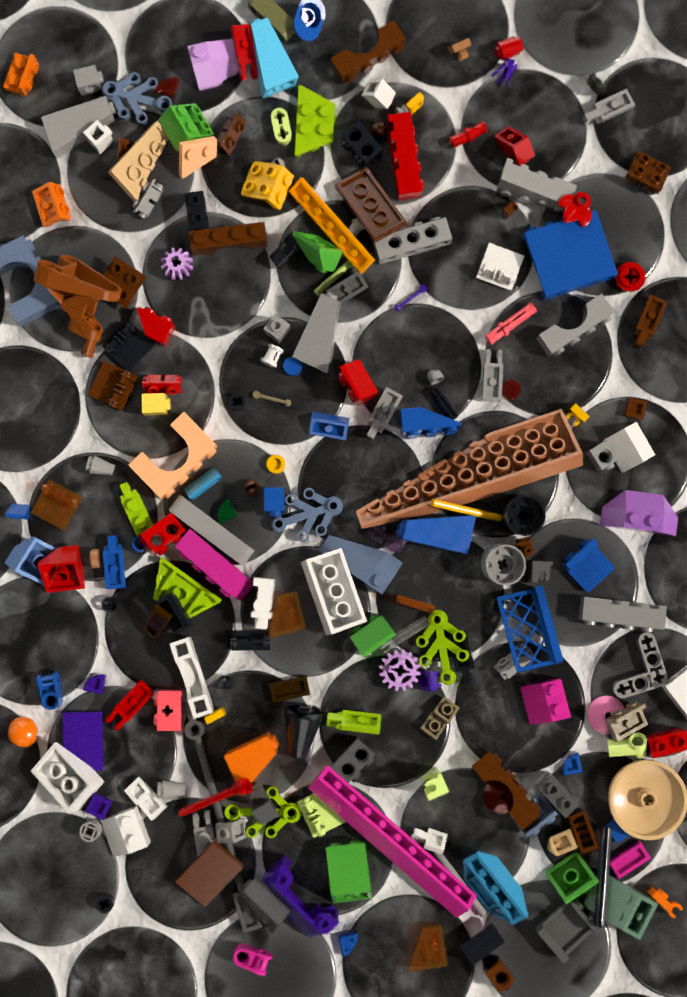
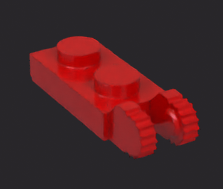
M251 25L231 26L237 66H239L240 79L242 81L247 79L245 65H250L251 78L255 80L258 78Z
M140 680L114 708L115 710L105 721L107 723L112 722L119 713L123 719L115 725L114 730L117 732L126 722L133 718L156 692L143 680Z

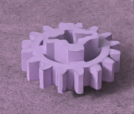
M394 649L393 655L389 652L387 653L388 659L382 658L384 665H379V668L383 669V672L379 673V675L385 676L382 682H389V689L395 686V691H398L399 687L406 691L407 685L413 688L412 681L418 682L415 676L421 675L417 671V668L421 667V665L415 664L417 657L411 658V652L406 655L404 649L401 650V653ZM398 657L396 663L393 665L389 664L392 659ZM405 659L411 662L413 669L406 666ZM402 665V668L406 671L398 675L394 669ZM387 672L393 673L395 676L394 681L388 677ZM407 675L411 676L409 680L402 683L404 677Z

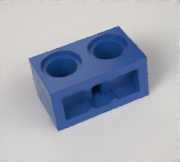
M284 487L264 488V511L270 517H281V513H285Z

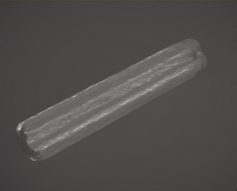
M424 616L396 633L394 637L378 647L380 652L385 654L429 626L428 619Z

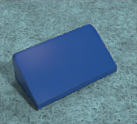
M312 412L309 434L346 440L350 418Z

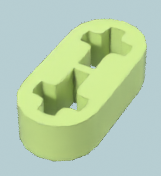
M276 108L271 113L275 140L280 145H287L292 139L288 114L284 109ZM278 114H281L282 124H279V121L277 119ZM281 129H284L286 139H282Z

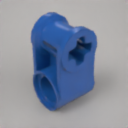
M58 671L44 676L41 674L37 675V685L40 691L42 706L47 710L59 708L63 703V696ZM51 695L56 698L54 706H51L48 702Z

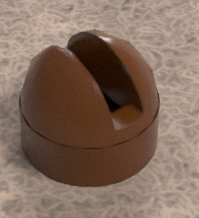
M377 121L372 125L374 135L385 137V121Z
M248 480L245 483L244 490L248 495H256L259 492L260 486L257 481ZM256 484V487L247 490V487Z

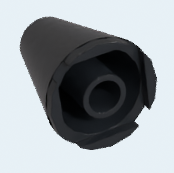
M290 703L285 707L288 754L293 759L302 760L304 757H307L323 718L324 711L314 705H312V708H307L305 703Z

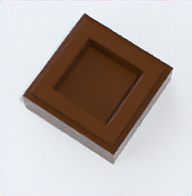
M628 397L623 416L642 421L647 401Z

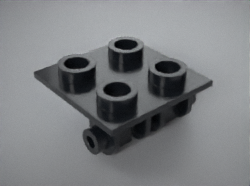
M129 320L102 345L128 372L155 346Z

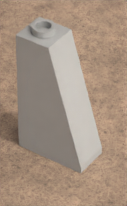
M106 96L41 117L52 152L56 158L62 157L87 140L83 132L96 120L103 126H108L115 121L113 113H116L112 102H108Z
M328 291L326 294L321 293L292 356L325 373H328L331 369L341 301L337 300V295Z

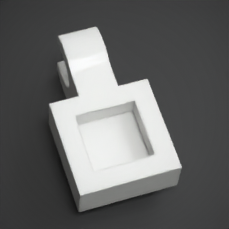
M415 828L411 838L418 844L424 843V849L442 855L445 849L447 834L431 828L427 832Z

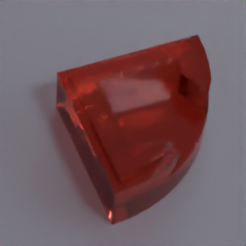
M170 77V79L159 82L155 90L164 95L174 97L180 79Z

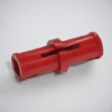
M481 121L449 137L451 146L455 149L487 133L486 124L484 121Z

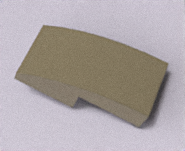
M443 696L419 729L433 740H437L446 725L453 719L459 707Z

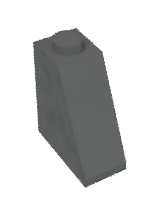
M258 877L253 881L249 879L242 887L244 890L241 897L273 934L286 920L291 909Z

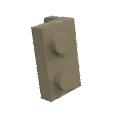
M637 701L628 703L625 709L616 710L611 713V717L605 719L614 741L618 742L648 725L642 711L646 708L645 703H637Z

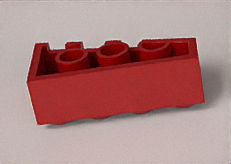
M411 111L388 115L386 130L398 201L420 198L421 192L424 191L423 179L420 180L419 176L421 165L420 161H417L418 147L414 139L415 129L412 124Z

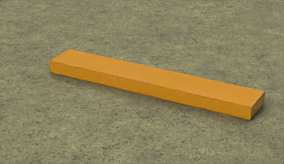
M300 177L289 190L290 194L337 248L343 251L344 256L357 271L363 274L375 259L307 181Z

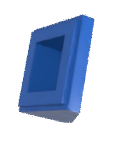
M11 504L5 516L28 520L31 507L24 504Z

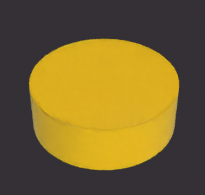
M272 455L266 462L267 469L273 474L283 472L286 466L284 458L280 455Z

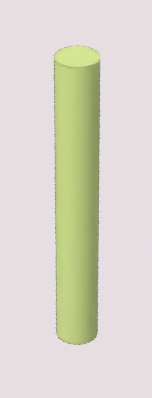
M347 260L314 290V293L317 296L321 295L353 266L350 261Z

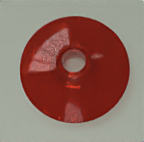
M513 779V781L518 786V782L515 779ZM488 781L483 792L485 804L496 814H509L513 805L510 789L500 781ZM502 793H507L506 799L500 798Z

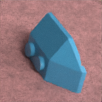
M478 851L464 859V881L477 895L476 897L489 913L500 919L507 920L511 925L527 918L528 912L522 888L497 856Z

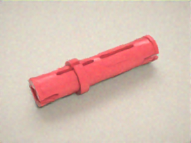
M528 303V305L506 321L498 323L495 329L484 336L486 341L493 345L501 337L509 335L512 329L537 312L535 306L532 303Z

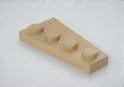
M158 121L154 122L108 171L133 201L138 200L139 193L142 187L145 186L149 173L153 170L158 156L162 153L169 139Z

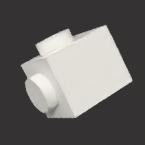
M370 79L362 96L374 108L388 109L396 92L383 79Z
M98 120L83 132L87 141L100 154L114 142L111 137L112 131L106 125L103 126Z

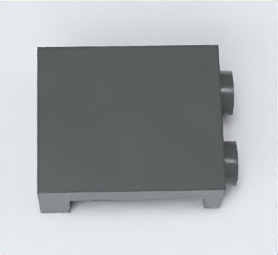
M577 899L567 904L563 901L534 927L540 937L563 963L570 959L568 954L592 932H599L594 926L593 917L590 914L586 916L582 912L584 907Z

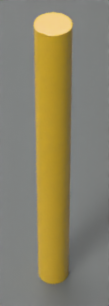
M436 499L431 501L432 507L500 522L502 519L501 514Z

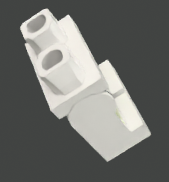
M255 577L253 586H258V596L254 602V610L251 617H255L254 628L266 629L268 627V619L273 617V611L270 610L273 606L275 579Z

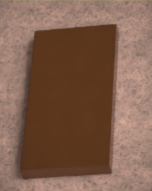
M367 167L335 184V189L374 243L407 225L405 218Z

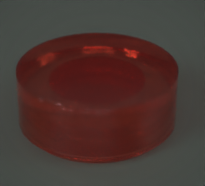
M509 380L502 386V395L508 400L516 399L521 393V386L517 381Z

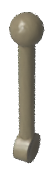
M258 391L253 392L255 399L263 398L283 403L287 407L291 405V400L289 399L282 400L262 395Z

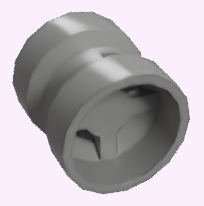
M89 819L81 826L80 837L86 842H92L100 836L103 827L99 820Z

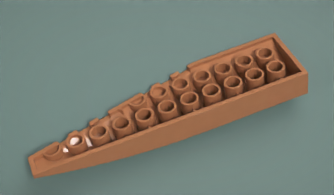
M559 409L486 434L484 439L469 444L470 447L463 451H457L453 454V457L440 461L418 474V477L414 480L406 481L402 487L395 491L387 492L385 497L370 502L358 509L356 513L361 528L435 513L445 509L432 507V499L458 505L474 502L583 466V453L563 410Z

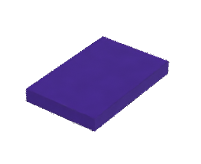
M103 711L64 712L63 747L92 767L94 771L104 770Z

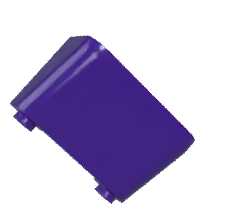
M284 854L262 876L261 881L291 909L288 918L304 935L314 937L330 933L339 924V911L332 904L327 908L317 904L310 910L289 888L293 880L292 874L288 869L291 860Z

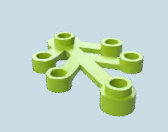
M434 610L428 618L430 625L423 635L416 639V644L421 648L426 647L429 643L428 639L435 630L437 639L427 653L420 657L419 663L423 667L429 666L432 663V658L439 650L442 665L440 680L445 685H451L456 681L457 675L454 670L450 669L447 648L456 654L457 659L462 662L469 658V652L461 649L446 638L444 629L453 635L456 642L464 641L466 634L463 630H458L448 622V617L444 611ZM436 616L440 617V623L435 622ZM458 632L463 635L461 640L457 638ZM421 638H423V639L425 640V644H424V645H421V644H420V639H421ZM461 652H464L466 654L465 659H462L460 657ZM424 657L428 659V664L423 663ZM445 674H449V675H450V680H449V681H446V680H445V678H444V675H445Z
M270 786L267 789V794L281 807L276 808L279 813L278 817L281 818L274 825L268 826L265 831L268 838H274L287 822L294 823L299 820L301 809L295 803H287L278 793L276 786ZM270 789H274L276 791V794L274 796L269 794ZM235 803L229 804L225 809L226 818L232 821L238 819L239 816L254 815L251 812L252 808L239 807ZM230 808H235L237 813L231 814ZM293 809L295 814L290 816L288 810ZM259 821L249 825L246 829V835L249 838L256 837L258 831L264 825H261ZM254 828L256 833L251 835L248 830ZM271 828L274 829L275 834H268V830Z

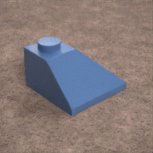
M33 536L16 545L5 561V564L13 571L44 585L38 568V562L57 548Z

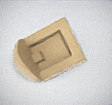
M570 828L550 836L547 843L549 852L555 856L578 848Z

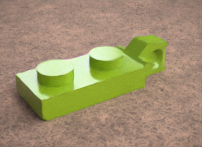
M125 482L120 485L124 494L120 496L121 503L136 536H139L154 524L140 494L136 489L131 490L129 483Z
M343 710V712H338V714L328 713L326 726L345 731L380 734L381 715Z

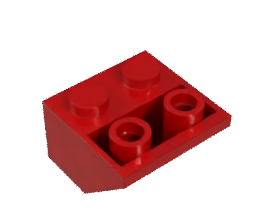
M360 359L340 366L338 379L343 387L347 386L348 397L352 403L356 402L357 406H360L378 395V391Z

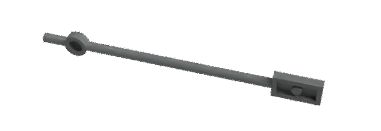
M186 701L183 702L188 719L184 729L185 735L189 739L194 740L210 796L217 793L201 739L205 727L200 720L193 718L189 703ZM192 726L198 727L197 733L192 731ZM220 801L213 803L218 823L226 822ZM224 843L226 850L236 857L233 844ZM240 871L234 877L238 891L233 893V898L243 932L246 933L262 928L263 923L241 897L244 890L242 888L244 881Z

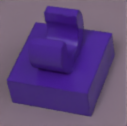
M429 670L419 671L421 673L419 675L420 690L437 691V688L442 686L437 684V676H440L441 673Z
M95 792L85 812L104 820L113 801Z

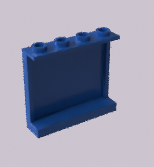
M596 210L591 211V221L585 228L579 224L578 220L564 223L562 218L561 221L556 223L550 221L545 223L543 227L536 228L534 226L525 230L526 232H524L522 240L526 241L542 288L541 297L543 301L614 279L617 276L618 272Z

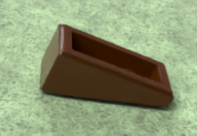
M583 810L569 815L567 819L580 855L599 849L600 847L586 811ZM581 817L584 818V821L576 824L573 823V820L579 819ZM580 826H587V829L576 831V828ZM589 832V837L579 839V835ZM592 840L593 844L583 847L581 844Z

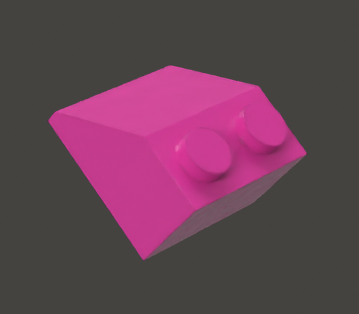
M556 677L520 687L530 725L550 723L571 717L560 678Z

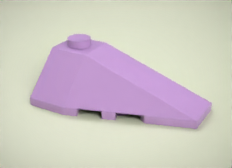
M233 39L208 41L188 46L199 91L217 87L230 76H235L239 71Z

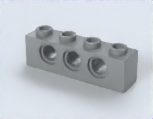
M435 217L428 223L418 222L407 229L403 227L380 241L373 242V247L380 265L449 245L452 242V235L446 217ZM432 231L435 236L427 237L425 232ZM413 236L417 241L410 243L407 237ZM395 241L399 246L392 248L389 246V243Z

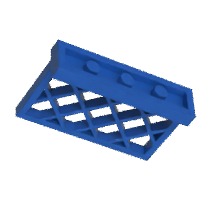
M542 585L534 589L496 598L516 673L556 665L564 661ZM531 594L533 600L530 608L520 602L523 596ZM509 599L516 604L510 612L503 608L502 601ZM517 605L528 610L523 619L513 614ZM529 612L535 614L538 618L535 626L525 621ZM511 616L521 622L516 631L508 626V620ZM523 623L533 629L528 638L518 632ZM534 631L539 632L543 636V641L540 645L530 640ZM516 635L526 640L522 649L517 648L513 644V639ZM528 642L538 647L533 657L523 651ZM540 649L548 654L549 661L541 662L535 658ZM523 654L530 658L531 661L528 666L520 668L518 658Z

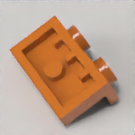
M15 53L3 88L26 97L28 91L32 89L33 76L39 69L36 57L32 54L28 57Z
M48 182L32 191L42 226L49 227L61 220H71L70 209L66 203L64 190L61 185Z

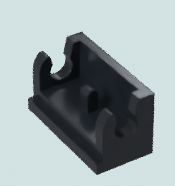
M170 592L156 601V605L158 604L173 616L168 625L175 636L194 625L175 592Z
M491 923L462 944L460 948L473 966L505 943V941Z

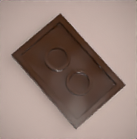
M213 840L176 879L175 883L206 907L243 869L244 864L217 841Z

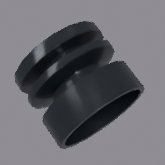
M528 495L510 498L504 504L501 512L502 523L505 528L514 534L522 536L533 535L540 531L546 518L545 508L542 503L535 497ZM520 510L526 512L524 520L517 516L520 514Z

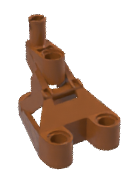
M60 255L58 264L47 260H38L33 280L44 286L61 304L62 309L69 314L68 329L85 338L81 354L92 358L96 343L101 340L103 333L102 326L94 316L98 301H118L122 292L121 287L84 262L69 255Z

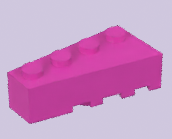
M189 529L175 547L180 550L178 554L186 561L190 559L193 562L191 566L199 573L201 571L207 574L205 578L213 585L217 583L221 587L219 591L226 597L231 595L241 601L253 587L251 579L244 576L243 572L233 564H230L223 555L215 551L209 543L193 530Z

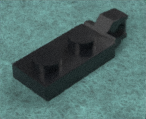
M463 630L466 638L462 642H456L453 635L448 633L447 636L450 641L469 652V658L463 662L459 661L456 654L452 651L451 654L455 672H457L458 676L462 675L464 685L472 684V673H475V664L468 632ZM458 632L457 638L461 640L463 635ZM461 652L460 657L462 659H465L466 654L464 652Z

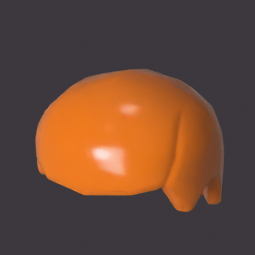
M18 717L9 725L8 737L13 745L25 748L31 746L37 740L38 728L34 720L28 717Z

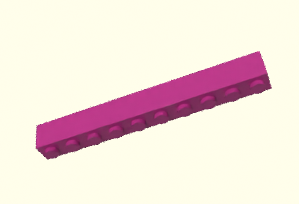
M328 765L317 774L308 789L456 918L470 910L477 896L473 891Z

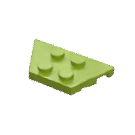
M302 85L298 87L295 158L301 157L306 152H313L321 146L333 143L335 103Z
M163 557L160 558L154 600L157 601L170 592H175L190 618L222 601L221 598Z

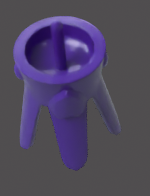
M507 58L503 65L491 75L494 77L503 70L497 85H500L506 78V87L508 86L513 72L518 68L515 60Z

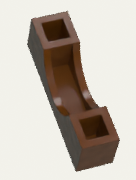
M394 20L378 29V43L370 52L356 54L345 49L330 58V66L342 84L352 82L356 79L357 75L370 71L375 64L385 62L388 56L393 53L398 54L404 49L406 38Z
M265 222L189 231L193 256L212 254L216 250L227 247H246L249 249L268 247Z
M489 751L472 765V768L483 782L490 780L500 781L510 789L513 805L509 814L523 830L540 816L538 812L540 807L534 800L531 802L525 796L528 792L521 784L516 785L513 781L515 776L508 768L504 770L500 765L503 762L496 753L492 754Z

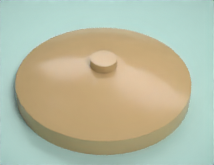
M637 760L624 766L614 776L608 792L609 810L618 826L629 835L642 840L661 839L674 832L682 823L687 812V790L680 776L669 766L655 760Z

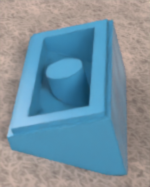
M212 467L188 485L184 491L191 500H194L221 480L222 476L215 467Z

